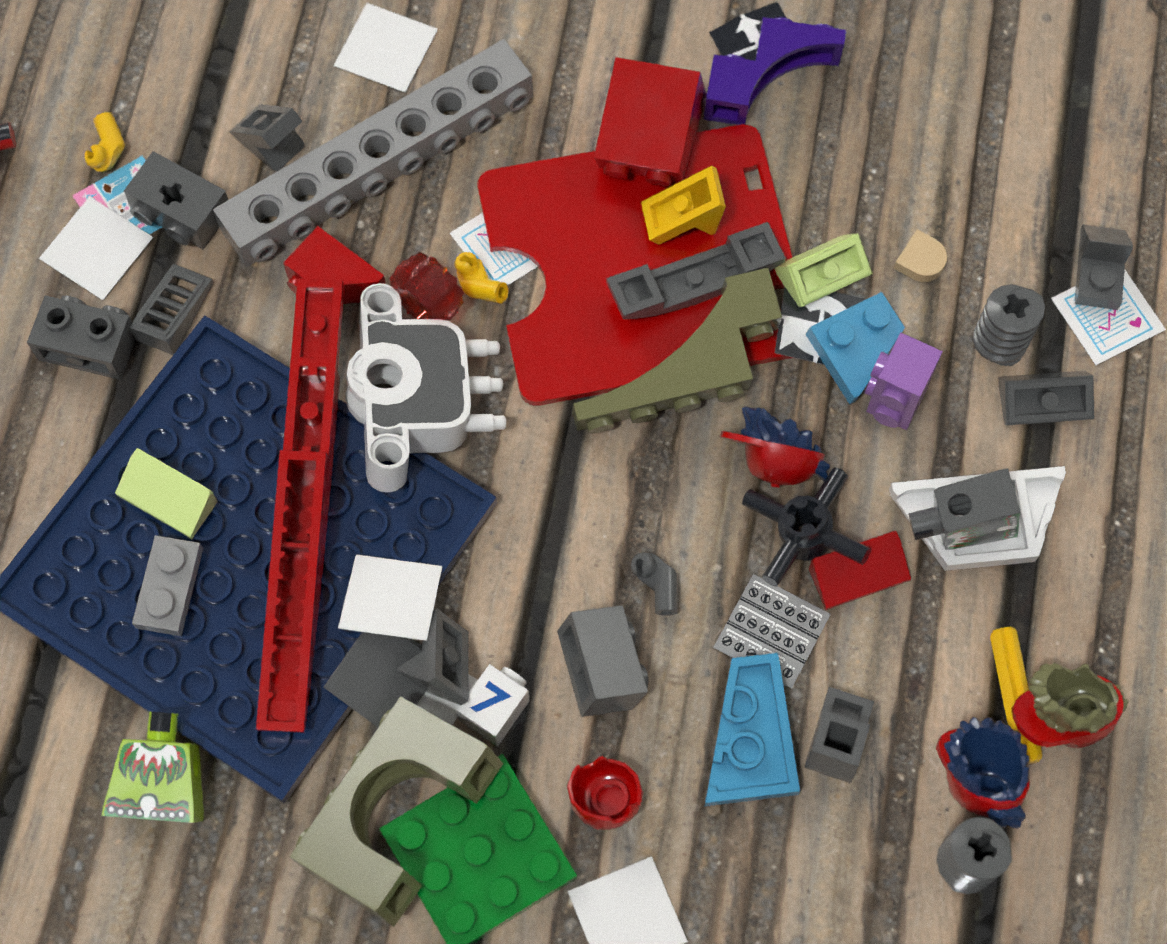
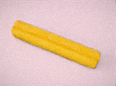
M1002 627L993 630L990 639L1007 723L1014 731L1017 730L1021 734L1012 718L1011 708L1021 694L1029 691L1017 630L1014 627ZM1021 734V744L1027 746L1028 764L1039 762L1043 756L1041 746L1034 745Z

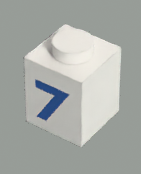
M489 664L468 693V702L462 706L460 705L456 710L459 721L498 747L530 701L529 692L524 688L526 681L507 667H503L499 671Z

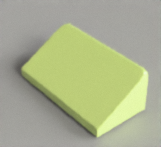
M858 233L839 236L788 259L775 268L777 276L798 307H803L872 274Z
M138 448L131 455L115 492L118 497L191 539L217 503L211 490Z

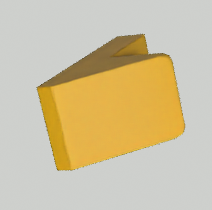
M713 166L641 202L649 240L659 245L694 227L710 235L715 234L726 207L717 168Z

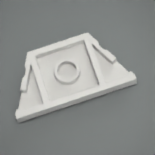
M1065 466L1009 472L1020 509L1018 537L952 550H945L941 534L923 538L922 540L945 571L1036 562L1043 546L1047 526L1055 508L1060 485L1065 477ZM983 474L891 483L889 492L892 499L910 522L908 513L934 507L933 490Z

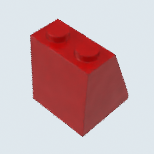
M615 57L594 159L598 167L603 168L604 174L621 179H627L629 173L646 176V182L658 186H670L671 181H683L707 96L701 72Z

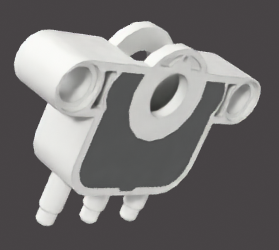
M372 284L362 292L359 321L360 350L355 353L348 364L346 402L350 413L357 421L365 425V462L368 483L374 489L388 493L400 489L405 484L408 473L409 453H443L453 451L462 445L466 439L467 432H493L494 430H504L506 428V417L503 415L470 414V394L501 392L503 390V380L501 378H491L490 376H469L467 357L498 355L500 344L498 341H488L486 339H465L461 329L446 320L402 319L400 295L394 287L388 284ZM383 383L393 387L384 389L374 385ZM382 461H391V462H393V463H395V464H393V465H384V464H382V463H380V462H382Z

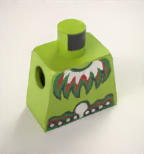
M149 712L147 739L122 740L103 805L102 816L188 823L203 822L204 809L199 746L197 744L176 742L178 714Z

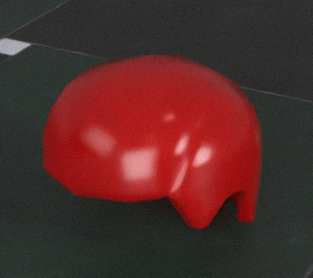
M600 756L588 765H577L573 769L567 784L572 810L585 825L597 830L619 828L633 819L641 808L643 790L639 776L625 762Z

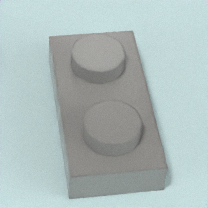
M161 536L154 537L132 622L136 629L182 636L203 552V547L200 543Z

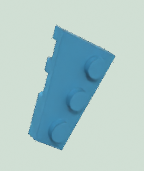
M778 653L732 658L704 807L799 795L800 786Z

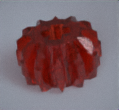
M418 252L406 261L403 260L389 278L391 286L400 295L401 305L406 309L407 314H411L415 319L450 321L464 304V292L456 283L457 277L451 275L447 270V266L443 267L435 257H428L424 253Z

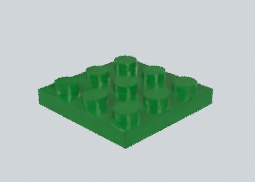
M503 754L498 756L503 765L477 804L447 787L379 828L401 867L422 885L417 894L446 944H473L577 879V874Z

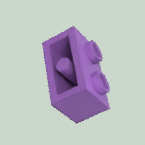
M900 333L890 355L881 352L870 375L871 379L864 392L871 396L866 412L872 414L879 423L887 427H900L907 430L930 384L943 351Z

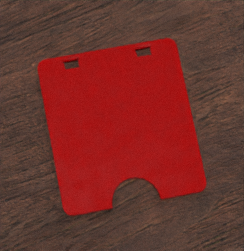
M740 124L696 133L683 180L710 166L717 168L726 207L715 234L710 235L694 227L660 245L649 240L641 202L679 182L671 181L670 186H658L646 182V176L630 173L627 179L608 176L603 173V168L598 167L594 159L595 151L490 169L481 174L477 186L490 251L513 252L530 259L542 272L546 284L543 299L538 307L524 319L506 325L519 393L526 403L533 406H541L605 394L632 382L659 365L680 348L703 324L722 297L720 295L669 313L623 320L606 283L607 278L648 264L650 270L702 253L726 244L729 235L766 222L769 223L786 258L785 261L793 258L761 135L755 127L748 124ZM758 169L762 189L749 190L744 173ZM775 269L769 271L774 290L784 288L785 286L777 276ZM778 329L773 331L771 337L761 341L748 342L747 337L742 338L750 366L794 358L775 353Z

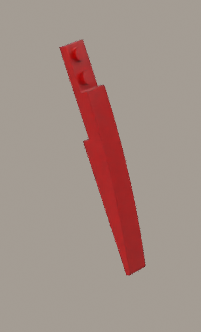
M297 278L283 450H280L278 464L256 730L305 733L327 533L340 386L338 365L345 289L343 280Z

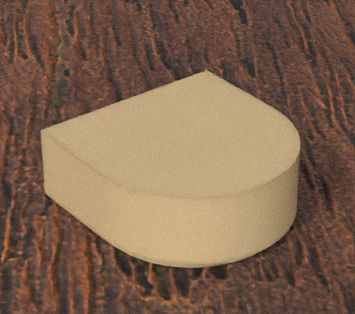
M917 229L897 259L894 269L915 281L930 282L942 274L947 262V252L938 240Z

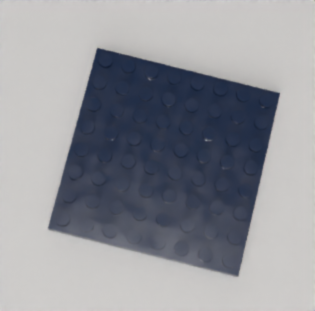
M204 315L0 575V613L148 713L178 714L177 732L197 744L201 749L285 804L352 709L326 690L324 685L362 633L338 629L355 556L364 555L442 566L439 580L440 585L496 506L497 497L427 453H409L407 479L400 489L388 493L374 489L368 483L366 477L365 425L356 420L345 402L338 399L327 533L305 733L256 730L280 450H283L290 368ZM136 448L213 492L217 503L192 539L115 494L130 457ZM382 461V462H380V463H382V464H384V465H393V464H395V463H393V462H391V461ZM155 536L197 542L203 547L182 636L136 629L132 624Z

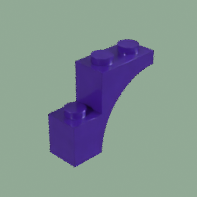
M763 17L755 61L747 60L734 54L725 56L713 55L703 120L734 125L745 124L755 99L762 90L780 76L809 66H839L846 30L837 29L828 24L811 25L793 22L784 17L774 19Z

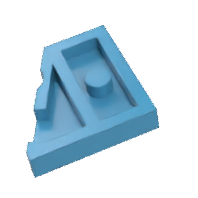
M880 292L809 327L805 335L848 403L852 404L858 399L870 381L871 372L880 353H889L905 327L884 294Z

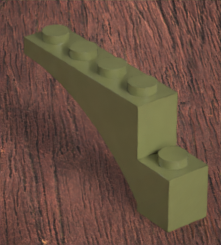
M764 268L726 277L721 289L722 297L703 324L674 353L632 382L603 395L574 403L573 418L576 430L587 429L589 434H595L612 429L614 422L631 418L632 423H642L656 418L659 411L674 408L676 413H683L699 408L701 406L700 401L718 398L719 402H729L745 395L744 391L749 390L753 376L742 338L747 337L748 342L767 339L773 335V331L778 329L782 320L769 269Z

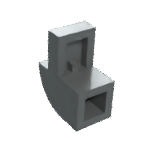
M829 687L804 768L851 783L858 769L870 728L868 722L874 701Z

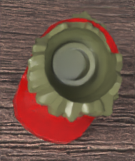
M1053 663L1051 665H1041L1040 669L1029 679V684H1031L1029 691L1017 698L1011 710L1017 729L1034 745L1047 748L1059 745L1071 748H1084L1104 739L1114 730L1122 713L1127 709L1128 700L1124 698L1120 685H1114L1106 678L1095 675L1088 664H1083L1071 671L1064 666Z

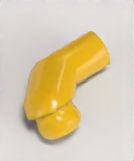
M111 112L100 113L94 118L93 122L101 140L98 145L94 144L91 146L92 151L86 150L84 156L87 165L98 172L113 168L125 148L124 139Z
M464 252L457 256L454 267L457 270V277L464 293L470 298L500 304L504 303L509 292L507 284L490 280L480 259H477L475 254Z

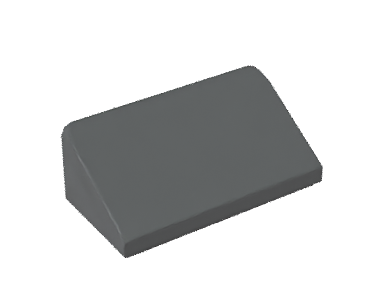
M1086 371L998 377L1005 425L1094 419V375Z

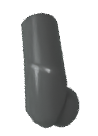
M641 552L636 554L631 561V570L639 580L655 591V614L662 616L676 615L678 613L676 571L653 553Z

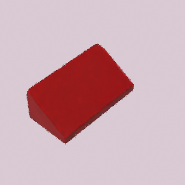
M897 531L860 542V544L871 549L870 555L863 565L835 551L811 560L809 572L825 610L911 581L902 543Z

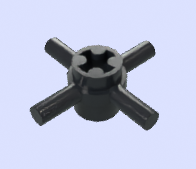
M834 467L814 497L798 496L791 499L785 506L752 489L746 492L742 505L777 522L779 537L783 542V545L762 575V578L768 584L777 587L795 559L811 561L816 557L824 555L828 548L861 565L867 561L871 549L834 531L832 515L828 510L848 479L846 472Z

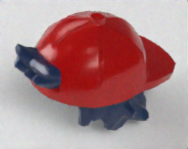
M743 407L742 414L745 419V428L741 429L742 435L721 431L719 437L745 445L746 462L749 471L758 479L770 483L771 487L780 488V485H797L808 481L815 474L822 481H825L828 477L827 471L830 469V465L824 461L825 454L822 453L819 445L815 444L814 448H812L813 432L811 430L799 432L796 422L791 418L784 420L780 424L777 418L771 416L764 408Z
M972 717L969 723L961 721L960 728L950 730L941 735L937 741L936 750L946 769L949 792L954 799L967 811L980 817L989 818L1002 828H1005L1007 825L1015 829L1020 828L1022 821L1026 818L1021 804L1024 802L1030 787L1029 768L1027 767L1029 756L1027 755V746L1021 744V734L1017 730L1014 731L1009 725H1005L1001 720L996 721L994 724L991 718L980 721L976 717Z

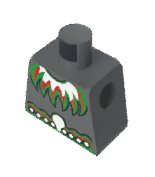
M1008 468L938 487L933 490L934 507L908 513L914 539L918 540L941 534L945 550L1018 537L1020 509Z

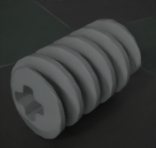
M1014 284L1003 285L993 290L987 299L973 333L974 346L979 354L985 359L1001 366H1013L1018 363L1026 353L1044 317L1045 304L1043 297L1032 289Z
M981 817L967 819L959 824L939 847L936 859L939 873L953 891L963 894L977 893L987 887L1009 867L1012 862L1010 840L1003 828L992 820Z

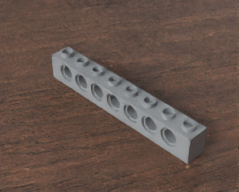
M502 39L214 208L213 212L219 228L246 267L255 262H263L272 257L278 248L288 242L300 240L309 235L315 226L325 220L343 215L352 204L362 198L377 195L389 182L399 176L414 173L422 166L423 162L436 154H444L451 151L460 140L473 132L479 133L486 130L495 119L505 113L523 108L529 99L533 97L532 75L505 39ZM485 89L493 91L489 94L478 93L479 91ZM448 110L458 111L456 114L453 115L443 114ZM413 131L423 132L418 136H407L408 133ZM377 152L387 153L385 156L380 158L370 157L371 155ZM342 173L351 174L346 179H334L337 175ZM304 195H314L308 201H298ZM266 217H277V219L271 223H260Z

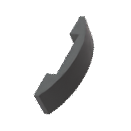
M766 222L729 235L726 244L653 270H650L648 264L609 277L606 279V283L623 320L645 318L680 310L722 295L721 289L726 277L768 268L771 271L783 264L786 258L769 223Z

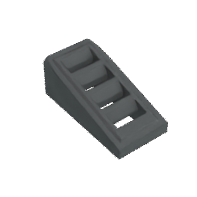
M173 264L129 329L134 339L173 355L189 330L214 283L213 280ZM181 279L197 286L191 292L176 286V283ZM172 293L187 300L184 304L168 298ZM163 307H166L178 313L173 317L161 311ZM158 320L169 326L164 330L154 326V324Z

